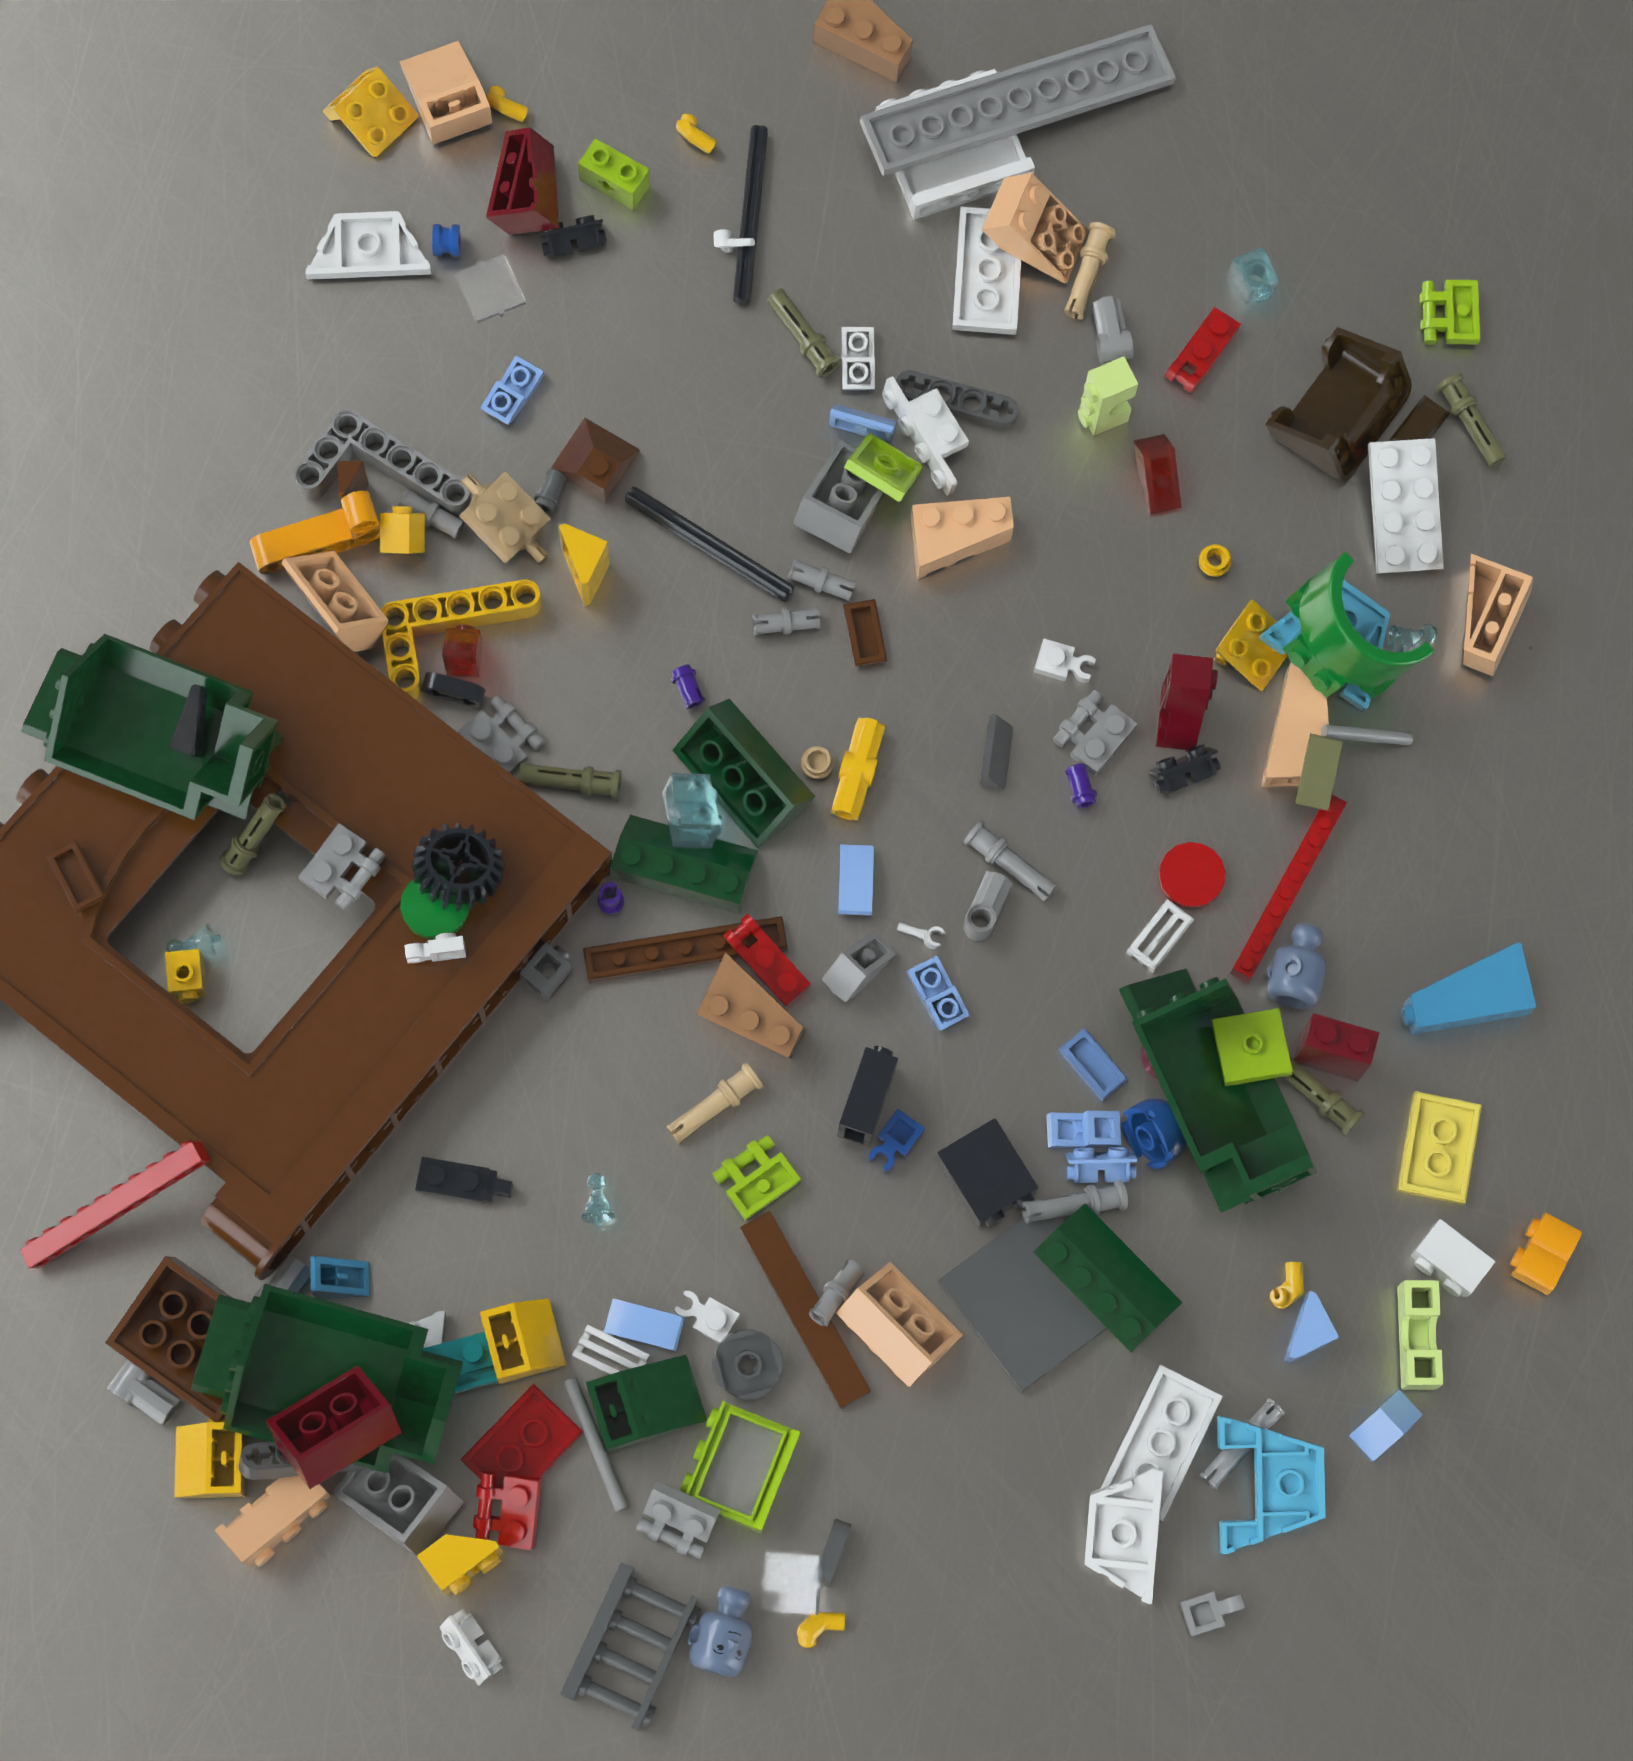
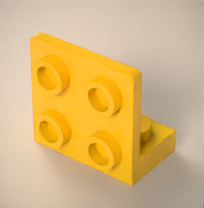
M379 67L366 69L323 110V113L330 121L340 119L372 157H377L419 117L415 109Z

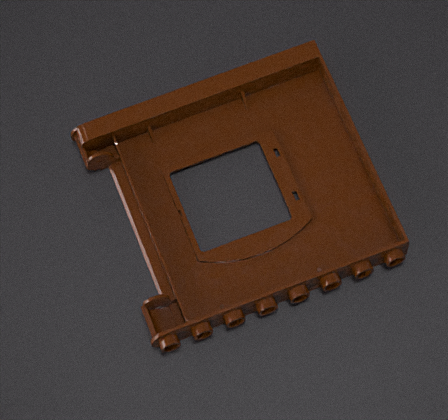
M237 562L226 576L219 570H216L204 579L194 595V602L199 605L183 624H180L175 619L167 622L153 638L150 651L253 691L250 710L278 720L276 732L284 736L279 747L276 746L270 753L268 762L270 767L260 789H254L250 805L258 810L268 794L276 795L278 791L284 794L293 803L289 807L285 804V808L278 815L274 824L313 855L317 853L338 823L367 842L368 846L361 854L364 857L368 858L375 848L382 851L386 857L379 865L380 871L375 877L371 876L361 889L362 893L375 903V910L252 1053H244L108 944V937L217 813L218 809L207 806L193 820L58 766L50 774L43 769H38L25 780L17 793L16 800L22 805L5 824L0 822V1000L176 1143L181 1145L189 1140L202 1142L211 1159L205 1166L226 1183L217 1192L216 1198L204 1212L201 1224L256 1268L255 1277L259 1280H264L275 1272L520 982L519 973L545 942L551 945L609 876L612 853L245 566ZM459 821L463 829H468L473 823L474 832L479 833L485 830L487 833L486 840L495 838L497 843L495 849H502V861L505 864V869L502 873V884L499 885L497 893L493 897L488 896L484 906L476 902L475 907L472 910L469 909V915L463 927L459 931L454 932L456 937L463 936L466 958L436 962L425 960L419 963L408 964L404 945L428 943V939L414 934L408 928L400 909L401 896L407 884L413 880L414 872L411 869L412 860H414V849L419 846V841L423 836L428 837L429 831L432 828L441 831V826L446 823L453 829ZM75 839L107 897L77 914L74 912L45 855ZM460 859L458 866L455 867L454 874L457 873L458 867H461L462 859ZM353 864L344 876V879L350 882L360 868Z

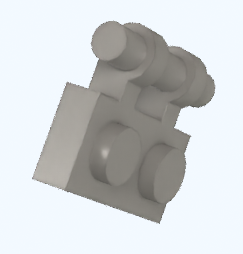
M1093 690L1087 698L1083 697L1076 705L1078 709L1070 719H1065L1058 727L1059 732L1055 735L1053 741L1059 747H1063L1068 740L1076 744L1077 746L1072 750L1070 757L1080 764H1085L1086 769L1096 776L1135 730L1138 723L1113 704L1104 713L1100 711L1097 706L1104 697L1098 691ZM1089 718L1095 724L1085 735L1078 728Z
M497 695L490 702L497 711L495 716L490 718L482 709L459 729L458 733L512 774L520 767L522 762L524 763L528 760V756L521 748L528 742L537 750L545 741L537 734L538 729L531 722L527 723L517 713L518 709L512 702H506L500 695ZM506 722L518 732L512 739L501 729Z
M338 823L298 878L302 883L326 899L330 897L335 889L340 891L341 895L335 901V904L346 911L352 901L356 902L362 895L361 889L371 876L375 877L380 871L379 865L386 855L375 848L368 858L364 857L361 854L368 846L367 842ZM353 864L360 868L350 882L343 879Z
M656 1481L643 1511V1514L654 1518L655 1522L641 1517L636 1530L647 1534V1539L655 1543L660 1540L677 1548L676 1552L683 1556H686L688 1553L700 1559L706 1546L693 1541L694 1537L707 1543L721 1510L660 1481ZM667 1524L671 1527H674L684 1532V1534L681 1535L668 1528H665V1525Z

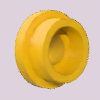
M1217 544L1205 547L1199 556L1201 570L1212 577H1219L1227 573L1232 563L1229 551ZM1209 559H1219L1220 565H1211Z

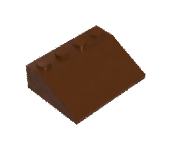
M165 1256L105 1343L211 1420L220 1422L225 1414L220 1413L223 1399L191 1389L219 1294L231 1296L178 1258Z

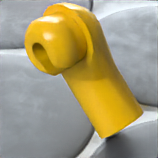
M497 85L491 86L489 93L486 94L490 107L505 116L523 122L528 112V107L505 98L506 92L502 87Z
M689 113L683 114L681 120H677V132L691 144L709 154L717 140L695 127L697 124L695 116Z
M1302 1262L1285 1263L1286 1281L1277 1289L1274 1288L1270 1293V1301L1275 1307L1280 1309L1290 1307L1303 1295Z
M813 1612L798 1627L799 1644L804 1648H811L817 1644V1637L824 1630L844 1631L845 1613Z

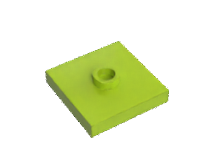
M868 433L848 459L844 468L900 502L916 481L924 466L874 434Z
M1279 1008L1212 1019V1028L1225 1086L1292 1075L1293 1069Z

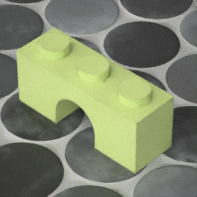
M1124 356L1088 371L1078 416L1082 425L1085 428L1089 427L1093 436L1126 423L1129 420L1131 407L1127 400L1135 397L1138 382Z
M1404 1280L1397 1286L1401 1390H1436L1443 1385L1442 1350H1438L1436 1343L1437 1318L1440 1316L1439 1281Z

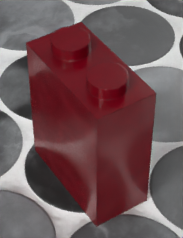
M1313 1013L1301 1030L1294 1060L1300 1065L1358 1082L1372 1064L1380 1032Z

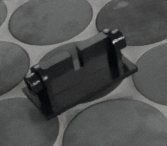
M594 215L576 218V225L564 228L563 222H559V228L545 230V232L538 234L539 237L546 236L547 242L541 243L544 256L550 255L552 258L573 252L571 240L573 239L577 240L579 251L597 246L600 247L601 243L607 242L604 229L598 230L597 224L603 223V219L595 221Z
M1205 744L1186 750L1187 755L1179 759H1175L1172 756L1156 762L1157 767L1149 770L1148 773L1159 777V780L1155 781L1158 793L1165 792L1168 795L1189 786L1185 776L1186 773H1190L1193 783L1215 776L1216 771L1221 770L1218 759H1212L1211 755L1218 753V750L1205 747Z

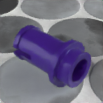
M689 664L680 666L671 672L673 675L671 681L673 684H677L686 709L695 708L706 701L695 679L696 670L691 669Z
M1076 764L1068 767L1065 773L1073 793L1072 803L1076 804L1077 808L1080 809L1094 805L1096 803L1097 791L1092 789L1086 765Z
M605 883L599 890L598 906L606 914L618 913L624 905V897L620 888L617 889L615 883Z

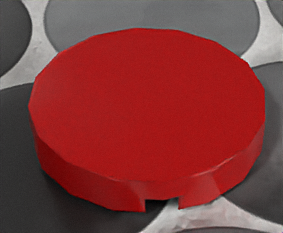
M1187 842L1176 845L1166 853L1159 866V884L1161 891L1172 903L1181 908H1201L1217 899L1225 884L1226 871L1222 859L1213 849L1202 843Z

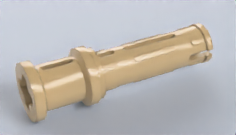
M1100 222L1089 224L1088 232L1090 234L1085 247H1082L1079 253L1082 262L1064 310V314L1073 319H1076V317L1079 320L1084 318L1100 266L1106 264L1108 260L1106 253L1110 241L1116 236L1114 228Z
M744 1063L741 1071L727 1081L721 1080L719 1082V1085H717L718 1090L666 1127L677 1143L680 1144L682 1140L728 1106L732 1108L734 1106L737 1107L741 1104L740 1100L754 1089L760 1090L764 1086L747 1063Z

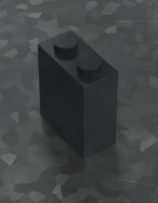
M874 1046L873 1049L865 1048L839 1122L837 1137L870 1147L896 1072L898 1058L892 1056L893 1052L881 1046Z
M996 1118L941 1149L936 1154V1161L978 1228L984 1224L990 1228L1006 1218L1004 1212L1014 1206L1017 1210H1021L1023 1201L1035 1200L1033 1195L1036 1194L1039 1187Z

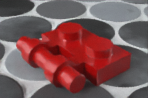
M482 1471L481 1483L476 1488V1497L479 1498L478 1514L474 1515L473 1528L476 1529L475 1538L489 1540L490 1530L499 1531L498 1545L532 1550L536 1544L542 1478L508 1473L504 1476V1484L501 1486L494 1485L495 1472ZM493 1499L502 1500L500 1517L491 1515Z

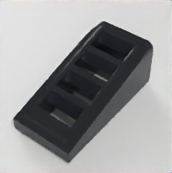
M198 684L191 686L169 745L171 749L192 757L201 758L208 687Z

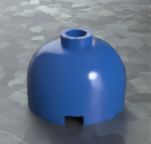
M1146 1099L1124 1111L1123 1116L1127 1115V1121L1122 1123V1130L1126 1141L1138 1158L1144 1155L1151 1161L1146 1165L1151 1168L1160 1169L1183 1153L1187 1142L1167 1101L1163 1099Z

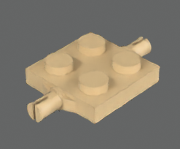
M506 471L493 483L485 486L471 472L461 481L474 497L470 505L459 515L460 518L504 563L524 549L538 563L548 554L534 539L537 537L539 530L551 518Z

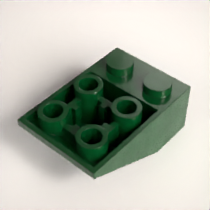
M686 1354L619 1371L586 1382L607 1453L707 1421Z

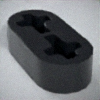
M427 672L421 686V691L427 695L475 708L481 707L486 692L478 684L435 672Z

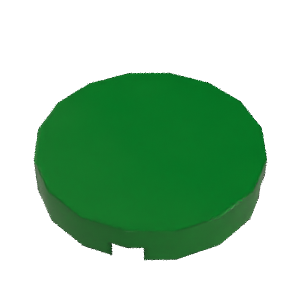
M414 880L407 884L401 896L400 909L405 923L414 934L424 939L435 940V936L439 934L454 933L463 927L469 915V908L466 904H462L458 912L454 904H449L443 910L441 900L438 899L431 903L429 900L430 893L421 895L419 890L420 884H414Z

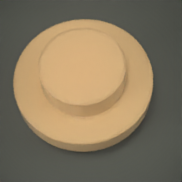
M811 747L801 757V769L811 779L819 780L826 778L833 770V756L823 747Z

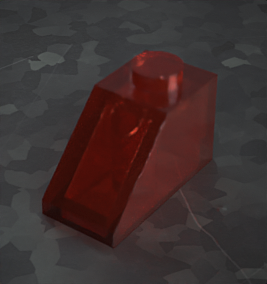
M1165 434L1134 440L1137 473L1150 515L1182 508L1175 448Z
M457 625L455 628H447L442 649L446 675L480 678L481 630H477L470 625Z

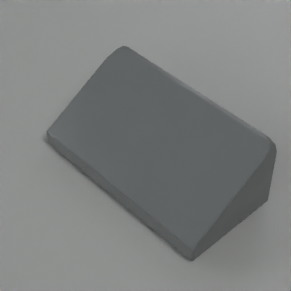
M995 714L989 717L980 784L981 787L1004 789L1006 787L1013 727Z

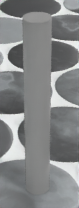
M1323 725L1321 728L1322 736L1342 740L1411 745L1413 742V734L1411 732Z

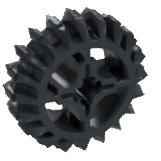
M459 821L453 829L446 823L441 826V831L432 828L429 831L428 837L423 836L419 841V846L414 849V860H412L411 864L412 872H414V884H420L419 890L421 895L430 893L429 900L431 903L438 899L441 900L443 910L449 904H454L457 912L461 909L462 904H466L470 910L475 907L476 902L484 906L488 896L493 897L497 893V888L502 884V873L505 869L504 861H502V849H495L497 844L495 838L486 840L487 833L485 830L479 833L474 832L473 823L468 829H463ZM460 859H462L461 867H458L457 873L454 874L455 867L458 866Z

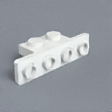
M894 377L886 379L882 395L887 407L891 410L894 409L899 417L901 430L906 436L910 435L918 458L921 462H926L932 471L931 477L935 486L938 489H943L947 497L954 494L957 480L943 458L966 448L969 440L937 388L908 402Z

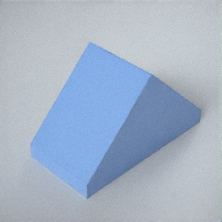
M1309 1291L1304 1296L1284 1359L1286 1362L1292 1363L1333 1343L1339 1338L1318 1295L1312 1291Z
M1398 1389L1358 1426L1349 1437L1373 1462L1401 1438L1423 1414Z

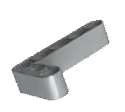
M343 410L334 416L295 470L298 490L308 500L321 498L338 477L337 464H339V461H349L353 455L426 501L439 503L441 509L456 517H460L459 515L470 505L472 500L470 491L461 483V478L352 410ZM348 425L356 427V430L350 434L341 432ZM379 442L383 444L382 448L377 451L368 449V446L372 443ZM328 451L337 452V455L332 459L322 458L323 454ZM401 459L410 461L409 465L404 468L396 467L395 463ZM310 476H315L319 478L318 481L312 485H306L303 483L304 480ZM433 476L437 478L434 484L425 485L422 483L425 477ZM455 493L464 495V498L458 502L448 500Z

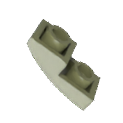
M1310 733L1295 804L1328 810L1343 740Z

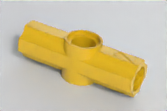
M858 718L849 751L846 750L838 776L840 782L831 809V813L839 818L849 821L858 820L861 815L867 789L871 787L878 763L876 758L885 731V725L877 720Z

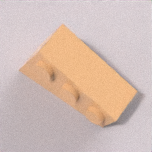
M1010 497L912 505L910 519L917 580L942 567H950L961 559L971 555L976 556L1011 541L1014 524Z

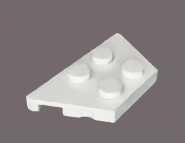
M399 211L334 214L328 225L327 234L322 237L317 246V253L311 265H308L306 268L307 280L431 274L428 260L425 259L420 251L418 243L406 227V223Z
M1159 1467L1093 1491L1090 1494L1085 1565L1097 1573L1105 1574L1113 1583L1121 1588L1126 1587L1142 1597L1141 1600L1147 1604H1152L1164 1471V1468Z

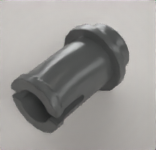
M548 469L540 492L534 496L535 503L545 513H552L554 509L558 508V497L567 479L564 473L555 469Z

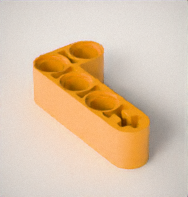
M352 492L341 499L342 509L267 531L253 537L249 543L259 573L272 574L286 570L282 565L284 558L331 551L340 553L378 540L380 538V524L369 492Z

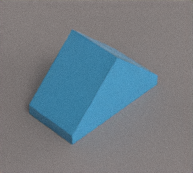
M312 1256L311 1293L318 1299L369 1296V1262Z

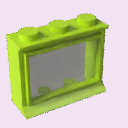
M722 1401L720 1409L713 1407L706 1426L712 1429L707 1441L700 1439L693 1459L697 1460L698 1464L693 1474L686 1473L680 1491L720 1509L719 1517L762 1534L764 1524L775 1501L777 1491L786 1473L801 1431L788 1428Z

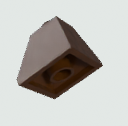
M584 417L550 469L564 473L567 477L566 481L606 503L639 454L640 449Z

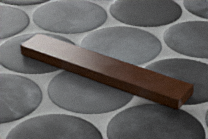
M782 916L755 920L782 952L788 951ZM741 923L583 948L588 983L721 962L725 952L734 959H741L739 954L723 937L728 930H735ZM750 933L741 942L749 949L757 939Z
M768 1211L741 1226L740 1230L839 1408L842 1409L871 1393L869 1386L832 1320H830L827 1326H821L809 1316V1312L817 1304L819 1297L772 1213Z

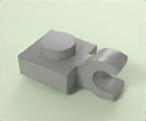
M1211 1592L1180 1602L1191 1637L1224 1627L1223 1615L1245 1608L1241 1594L1217 1602L1215 1593Z

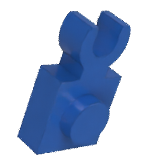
M897 1109L877 1136L884 1144L871 1150L868 1161L872 1162L880 1154L886 1156L888 1162L884 1165L882 1171L887 1173L893 1167L895 1153L897 1152L905 1158L923 1134L925 1128L900 1109Z

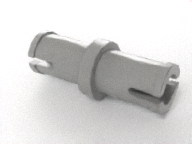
M409 490L404 492L398 503V506H412V513H425L426 527L433 526L454 539L459 536L465 522L462 519L441 509L439 503L435 501L430 503Z
M794 559L792 569H790L787 579L814 587L815 592L821 593V591L846 599V601L850 600L851 591H853L856 581L829 573L828 568L823 567L821 570L797 559Z
M783 608L781 612L752 614V624H760L754 625V635L783 632L784 635L791 634V631L820 629L819 609L789 611V608Z
M853 1260L845 1261L834 1280L828 1281L824 1286V1294L809 1312V1316L814 1322L821 1326L829 1324L840 1305L844 1304L850 1297L849 1293L860 1277L863 1276L864 1269Z

